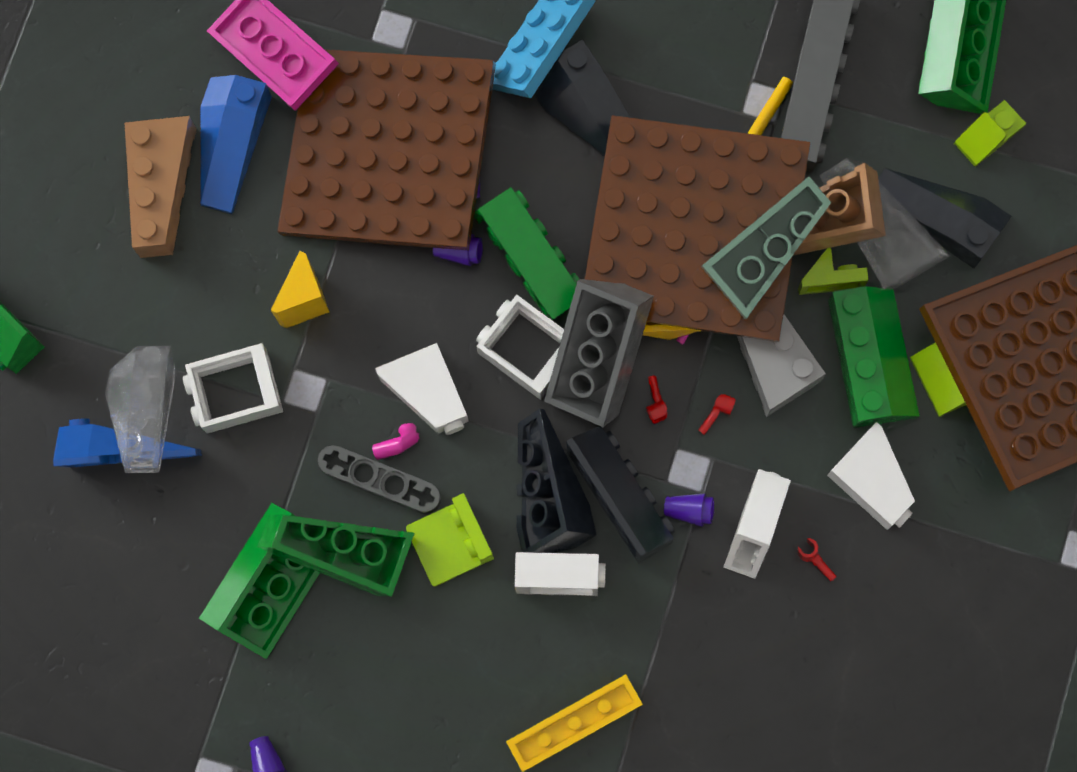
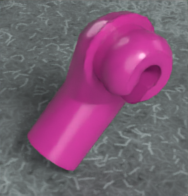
M413 423L403 424L398 429L400 437L373 444L372 449L375 458L381 460L395 456L415 445L419 440L416 425Z

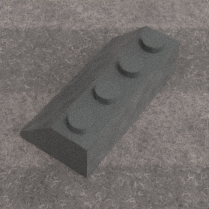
M578 280L544 402L601 427H604L618 417L654 296L622 283Z

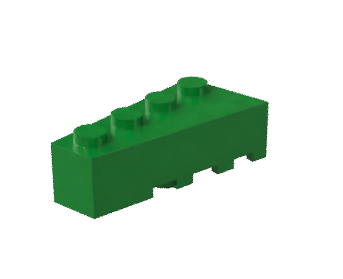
M510 187L480 207L474 213V218L479 224L483 221L486 222L489 226L486 230L491 242L500 250L504 248L507 253L505 259L509 267L518 277L523 276L525 279L523 285L543 314L553 320L570 308L577 281L580 279L575 273L569 274L563 265L566 259L556 245L550 246L545 238L548 235L546 228L538 218L532 219L526 210L530 206L519 190L514 192Z
M284 514L269 515L257 547L373 595L392 597L415 533Z

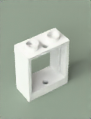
M516 295L512 301L507 299L496 313V316L499 318L492 327L487 325L480 332L476 339L478 342L476 346L477 352L541 400L547 392L559 348L534 380L491 349L519 314L558 343L561 342L564 329Z
M262 343L185 365L187 375L183 376V383L187 394H193L195 406L191 407L192 418L195 426H201L207 434L283 412L268 351ZM254 363L264 405L212 419L201 377Z
M516 552L515 590L517 594L598 596V587L605 588V563H599V554Z

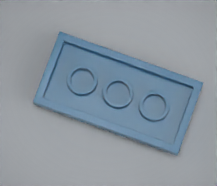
M538 0L534 8L527 14L524 23L516 35L510 39L508 47L500 59L495 63L493 89L532 98L596 0Z

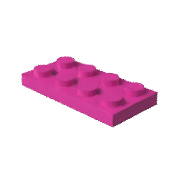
M235 0L207 30L215 40L262 82L266 83L294 111L299 108L339 64L335 58L268 0Z

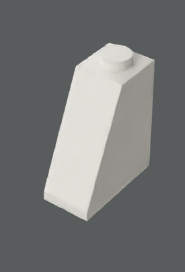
M437 343L375 368L380 381L438 434L444 431L446 435L456 433L464 428V423L469 422Z
M876 422L827 476L885 529L888 530L893 524L900 528L913 514L908 508L915 500L883 428Z
M758 469L724 568L754 579L756 578L770 546L791 480L783 478L777 473Z

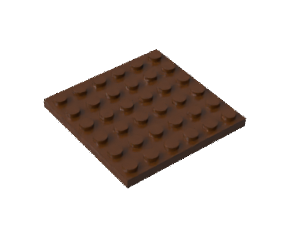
M325 50L339 64L297 110L277 232L282 236L469 251L496 69L494 60Z
M612 115L585 280L622 283L653 295L654 298L647 323L779 342L793 256L747 319L742 317L701 266L805 180L810 142Z
M1077 245L923 305L919 310L1009 492L1077 463Z

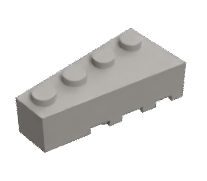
M783 315L779 342L737 336L741 346L740 349L748 364L766 417L820 383L826 374L785 315Z

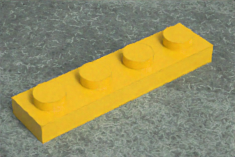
M625 674L509 739L506 743L520 769L524 772L643 704Z

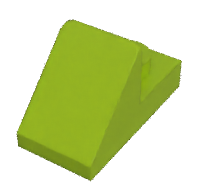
M1004 100L989 113L984 112L954 144L976 167L1023 129L1026 122Z
M827 248L802 279L798 288L799 295L864 287L868 282L867 267L858 268L855 264L840 266L837 268L838 270L834 271L831 248Z

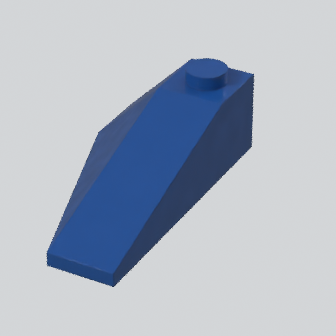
M238 75L210 78L201 104L202 206L233 214L272 98L266 83Z
M89 419L69 420V426L59 427L53 464L55 467L72 468L202 456L201 449L90 424Z

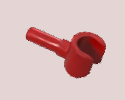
M653 375L649 376L648 379L654 403L647 406L646 410L652 423L656 424L665 420L668 414L667 406L660 395L657 377Z
M726 394L719 395L709 416L698 431L705 435L717 419L719 412L730 415L736 399Z
M807 538L808 544L813 547L814 551L811 554H805L798 547L800 559L812 562L830 582L833 581L837 576L819 556L818 544L815 540Z

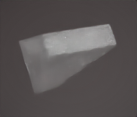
M137 346L109 371L105 396L125 473L160 472L176 377L170 346Z

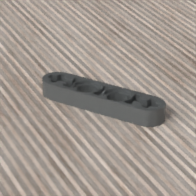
M327 446L319 453L318 465L323 473L329 477L419 513H432L440 505V492L430 482L339 446ZM335 453H338L339 460L348 465L350 458L355 459L349 467L348 477L343 476L346 472L343 467L335 465L332 470L329 469V464L325 461L327 456L333 457ZM365 464L371 466L374 473L371 480L363 483L356 480L355 471L359 466ZM391 477H399L404 481V489L399 494L392 495L386 491V482ZM411 482L416 484L413 490L418 493L424 494L426 490H431L430 495L434 499L433 503L427 502L424 507L420 506V499L413 495H410V501H405L404 499L410 492Z

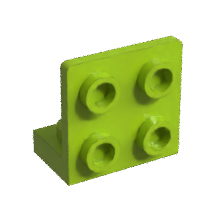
M464 493L452 498V505L406 526L407 532L415 533L412 543L434 587L494 559Z

